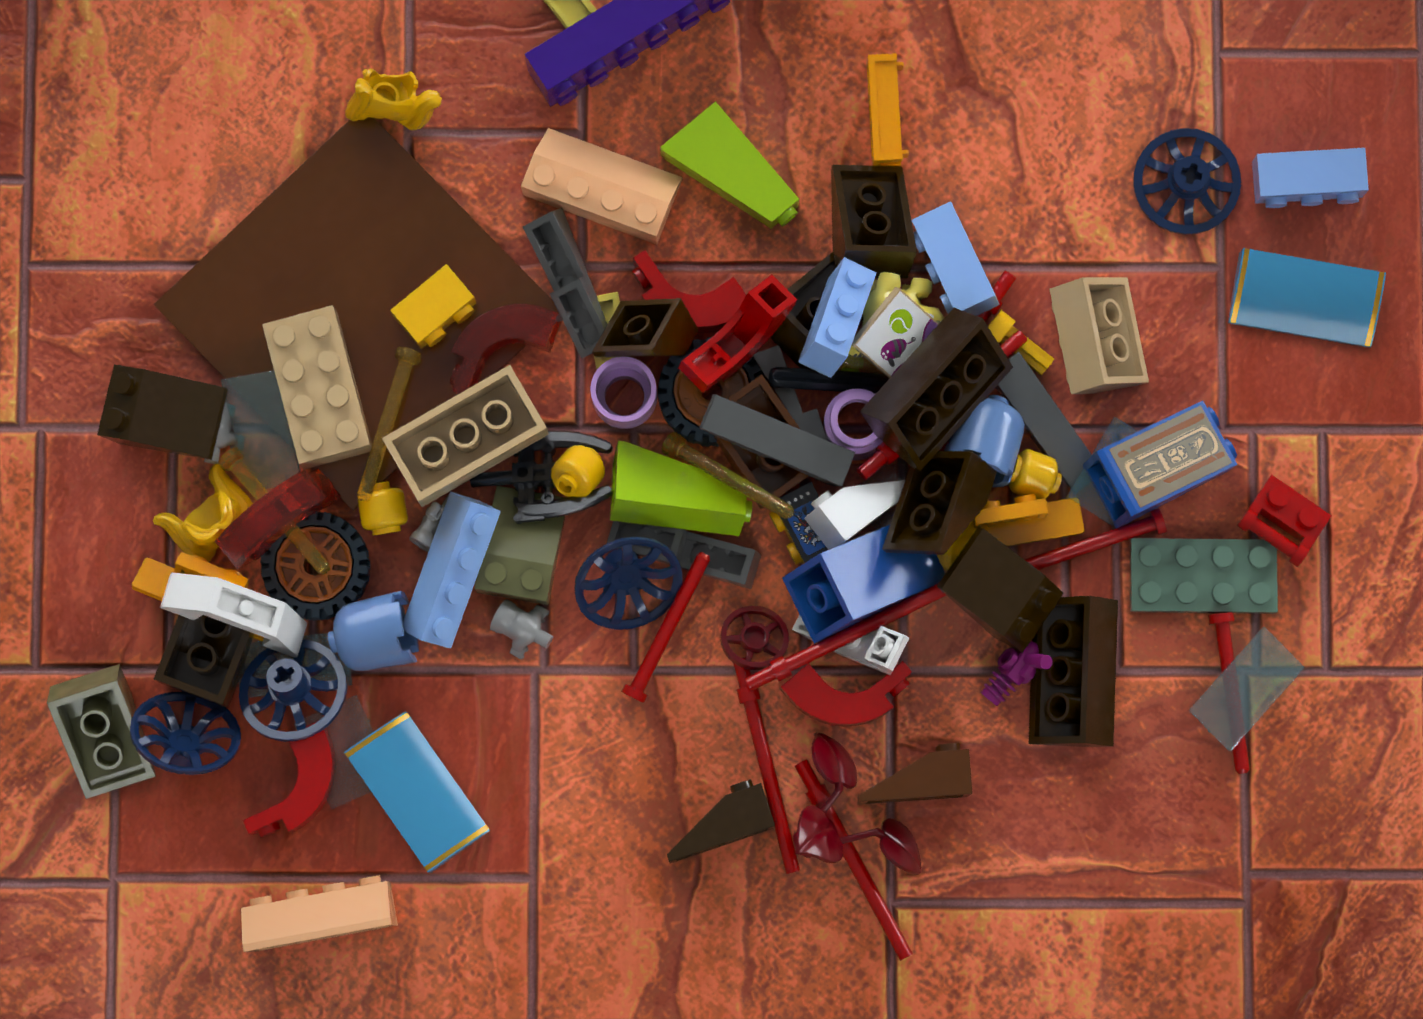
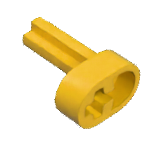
M1002 310L999 311L988 325L998 344L1004 343L1018 331L1013 326L1016 321ZM1026 337L1027 342L1013 354L1019 352L1027 364L1038 374L1042 375L1052 364L1054 358Z

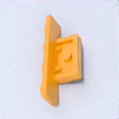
M1030 494L1014 498L1015 504L1001 506L1000 500L988 501L973 520L974 528L982 527L1006 546L1078 535L1084 532L1078 498L1047 502L1046 498L1037 500L1036 494Z
M181 552L175 562V568L151 558H145L132 582L133 590L162 601L172 572L218 577L247 589L249 578L244 577L234 569H223L213 565L201 556H191ZM257 634L253 636V638L263 642L264 637Z

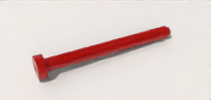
M1157 508L1150 511V517L1030 557L1025 559V561L1037 570L1152 531H1156L1157 535L1166 533L1167 528L1162 513Z
M703 552L696 555L631 685L625 684L621 691L622 693L642 703L645 702L648 695L644 693V690L710 562L709 555Z
M1234 612L1208 615L1209 625L1215 624L1235 771L1238 774L1248 773L1250 767L1229 623L1235 621Z

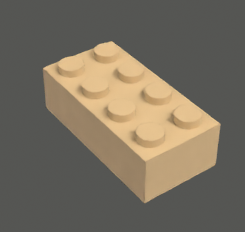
M331 305L262 324L296 456L303 470L374 451L338 313L334 306Z
M508 365L388 434L382 440L421 507H424L549 435V432L511 365Z

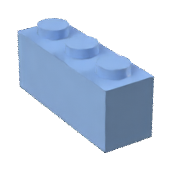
M1365 148L1257 154L1252 161L1255 204L1265 203L1266 208H1281L1287 206V202L1301 201L1302 206H1317L1323 204V200L1337 199L1338 204H1353L1359 202V198H1363L1369 190Z
M951 201L912 219L916 229L914 232L916 248L919 253L926 250L931 260L925 267L933 284L941 282L946 292L940 296V299L948 314L953 308H957L977 316L1000 305Z
M845 257L842 259L827 280L798 361L799 363L830 378L835 374L848 357L876 272Z

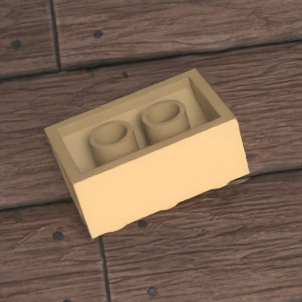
M1082 277L1050 288L1052 310L1055 314L1059 344L1063 353L1066 379L1071 394H1094L1149 383L1127 277Z

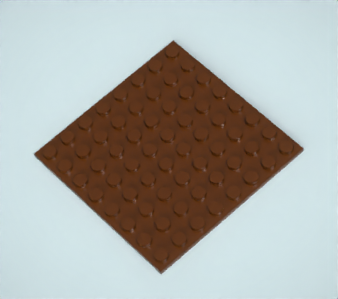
M371 117L358 121L349 120L154 303L155 307L294 450L292 436L262 324L327 306H334L338 313L374 451L312 467V469L353 511L358 507V497L362 493L369 492V484L384 482L398 469L396 462L382 440L383 437L500 371L559 315L553 300L420 164ZM447 264L475 297L477 304L472 307L475 311L464 322L457 324L455 321L444 330L447 333L446 336L436 345L429 347L427 344L420 349L393 317L390 310Z

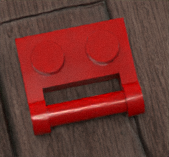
M1271 474L1237 526L1245 532L1249 529L1290 557L1289 562L1298 567L1309 553L1332 515ZM1258 514H1261L1299 540V545L1257 518Z

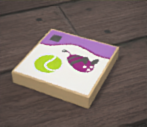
M895 287L856 334L852 346L890 379L939 323L900 288Z

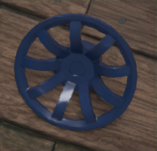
M1182 128L1161 134L1152 140L1142 151L1134 170L1133 187L1141 210L1156 225L1173 233L1198 234L1218 226L1229 216L1240 195L1241 174L1235 156L1219 138L1199 129ZM1175 138H1196L1191 156L1184 157L1181 154ZM1205 141L1215 146L1222 153L1221 156L1209 163L1200 158ZM1166 142L1174 164L1162 163L1150 155L1156 148ZM1228 162L1232 173V183L1221 182L1210 177V172ZM1145 165L1155 171L1167 174V179L1153 184L1142 185ZM1170 188L1171 195L1156 213L1148 203L1145 195ZM1208 188L1231 193L1222 211L1210 199L1207 193ZM1179 198L1184 199V225L1164 219ZM1198 198L1213 218L1204 223L1194 225V199Z
M646 537L621 538L598 548L585 560L575 579V599L581 612L595 624L609 629H633L656 620L670 608L682 585V570L674 552L659 541ZM632 545L650 547L651 550L645 557L639 559L632 550ZM609 551H611V552L605 557V559L602 557L604 554H606V553H608ZM660 553L671 564L664 569L648 567L656 561ZM594 563L605 572L601 578L585 580L589 569ZM673 576L670 591L660 589L647 579H665ZM604 587L598 599L587 604L583 590H598ZM643 589L648 594L663 601L649 612L638 590ZM615 594V606L612 617L609 619L596 613ZM630 594L640 617L622 620L626 595Z
M307 639L302 640L298 657L293 659L277 660L274 654L278 651L270 648L265 649L249 664L240 683L239 701L245 719L261 735L272 740L284 742L306 739L324 730L340 713L347 694V677L338 657L326 646ZM305 648L323 655L317 663L309 667H302ZM267 660L270 667L267 671L266 679L253 677L256 669ZM330 663L334 667L337 679L333 681H320L311 678L322 672ZM249 686L258 689H269L265 697L249 705ZM337 690L331 708L316 699L310 691L328 692ZM275 701V711L272 720L268 726H265L258 721L254 714L265 710ZM305 701L324 717L315 724L306 727L300 702ZM286 706H290L297 731H278L283 721Z
M169 692L148 699L134 712L130 723V736L137 752L154 766L168 772L185 775L209 773L228 764L239 750L241 732L233 714L225 707L185 692ZM186 701L182 724H178L168 702ZM195 703L212 709L199 720L195 727L191 726ZM154 707L159 708L166 720L167 727L156 718L145 714ZM218 717H222L229 726V728H217L204 734L207 727ZM139 725L150 726L159 735L152 734L140 738ZM221 737L232 739L227 751L221 746L210 742ZM154 744L162 746L164 751L161 759L152 755L145 747ZM204 752L213 753L219 759L202 766L200 754Z

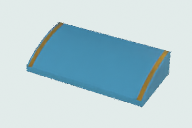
M1243 248L1238 256L1228 323L1371 348L1382 301L1386 272Z
M407 711L381 726L344 752L428 873L435 871L490 831Z

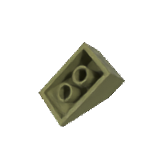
M497 486L492 507L501 512L476 578L474 589L477 593L549 606L565 516L545 518V521L517 524L513 516L518 513V509L515 507L513 499L514 497L518 498V491L514 488ZM535 492V500H542L543 494ZM554 496L555 499L564 498V497Z
M120 664L50 686L47 705L86 799L156 777L153 764L145 760L137 752L131 740L130 723L137 709ZM139 725L140 738L144 737L141 725Z

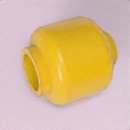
M574 445L568 448L551 469V478L555 487L561 494L567 497L588 496L605 476V467L601 456L594 449L582 445Z
M1025 449L1017 456L1009 484L1010 490L1020 496L1036 494L1037 500L1047 498L1050 493L1055 494L1062 481V474L1058 473L1056 459L1031 449Z
M389 481L369 484V492L362 493L358 497L362 527L366 530H372L373 536L401 531V525H404L408 520L404 492L399 488H390Z

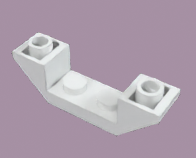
M172 572L160 606L161 609L191 620H196L200 616L205 615L264 637L262 646L294 658L298 657L307 622L287 603L218 577Z
M799 614L792 630L812 640ZM880 626L879 629L834 650V652L891 675L909 637Z

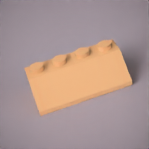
M548 128L533 153L521 184V189L526 197L559 209L563 208L564 211L657 245L683 178Z
M379 875L359 879L360 886L345 889L344 882L324 885L322 886L323 893L309 895L308 889L287 892V900L272 902V896L249 899L250 906L241 908L243 951L256 952L397 926L391 882H381V876Z

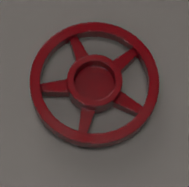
M745 606L735 610L726 618L721 629L720 641L724 653L733 663L745 670H762L770 666V661L780 656L784 657L789 644V632L782 618L772 610L761 606ZM747 614L763 615L771 619L773 623L764 626L761 623L751 622ZM741 616L744 624L741 634L727 636V629L730 624ZM777 627H779L783 637V645L780 651L769 643L770 634ZM728 643L741 645L747 651L746 659L744 660L737 656L731 650ZM764 651L774 656L766 661L751 662L754 653Z

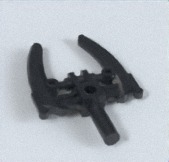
M548 431L549 435L514 454V457L518 456V462L512 463V470L483 472L470 479V484L472 488L513 484L515 490L518 491V498L514 497L513 503L518 509V513L513 516L517 524L545 521V518L577 513L610 498L613 492L609 486H603L593 490L586 497L555 499L553 495L555 485L551 478V469L555 464L553 456L556 453V448H570L574 445L590 447L599 453L609 454L613 450L611 443L579 432ZM535 451H543L545 455L543 464L535 462ZM539 486H543L545 493L541 497L542 500H535V490Z

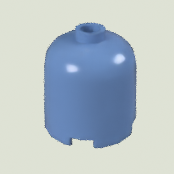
M989 395L947 441L944 451H973L997 471L992 487L1007 486L1012 478L1024 434L1025 424L1023 418L1015 408L1009 405V401L999 395Z
M397 591L342 606L333 621V631L328 632L331 652H338L341 661L348 668L355 671H368L416 663L417 658L412 653L419 652L418 638L404 631L402 624L406 615L403 605L409 604L406 594L403 591Z

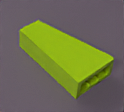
M716 101L660 147L661 156L667 162L770 229L778 223L782 227L785 226L798 214L796 208L799 207V198Z
M618 441L612 463L611 489L613 495L611 496L610 507L611 521L740 536L744 522H750L752 501L747 500V485L626 441Z

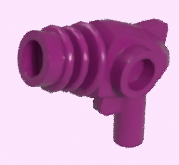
M1030 642L1023 653L1016 649L1008 648L1002 652L998 659V669L1001 674L999 675L992 671V674L997 679L989 678L988 680L992 685L989 686L985 683V688L980 693L994 705L998 706L1001 702H1005V698L1002 697L1003 693L1010 696V693L1007 691L1008 688L1016 692V689L1011 685L1012 683L1016 685L1028 683L1034 677L1036 668L1049 669L1052 666V658L1049 655L1039 654V648L1035 642Z

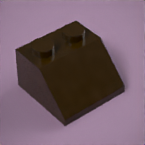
M681 298L621 301L592 353L595 357L681 356L686 354L699 329Z

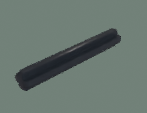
M774 367L769 372V384L774 388L837 392L849 389H865L876 394L889 380L886 375L881 373L836 371L830 378L813 369Z

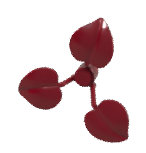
M816 732L811 747L812 759L820 775L829 783L835 784V790L821 808L809 805L801 811L797 832L793 835V842L796 847L795 853L806 858L814 857L823 862L834 864L843 857V844L876 836L880 838L879 845L882 853L892 864L908 873L919 875L921 873V859L917 843L908 828L895 819L888 818L884 820L881 825L882 829L875 828L840 838L836 826L827 818L825 813L843 792V786L852 789L857 785V770L852 757L839 742L825 734Z

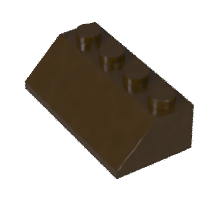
M953 308L862 408L860 413L880 440L915 470L921 471L968 419L974 409L986 399L1011 371L1013 366L983 318Z
M1095 596L1061 597L1035 634L1032 642L1037 643L1039 654L1049 655L1052 658V666L1049 669L1036 668V673L1031 679L1029 744L1114 747L1118 600Z

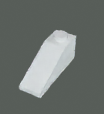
M905 480L843 487L834 495L827 490L811 503L815 509L804 519L828 550L844 544L896 505Z

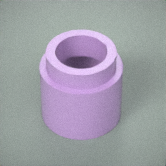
M615 357L604 362L593 375L590 386L593 406L597 415L608 425L620 429L634 428L643 424L654 412L657 404L656 381L651 370L643 362L632 357ZM618 380H632L639 384L644 392L643 404L633 414H616L609 409L605 402L608 388Z
M849 389L835 396L826 409L823 421V428L828 441L854 451L853 460L856 461L871 457L877 452L875 448L883 442L874 432L868 437L853 439L846 436L839 428L838 414L843 407L855 402L867 404L875 395L873 392L865 389Z

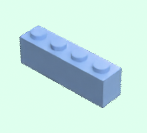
M450 491L402 623L404 631L421 641L451 649L498 521L500 510L480 500Z

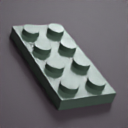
M1131 538L1130 612L1276 614L1278 612L1277 549L1265 540Z

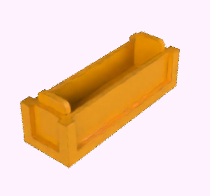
M897 53L871 54L867 56L866 67L872 166L901 167L903 158H908L909 150H902L897 71L903 70L904 62H897Z

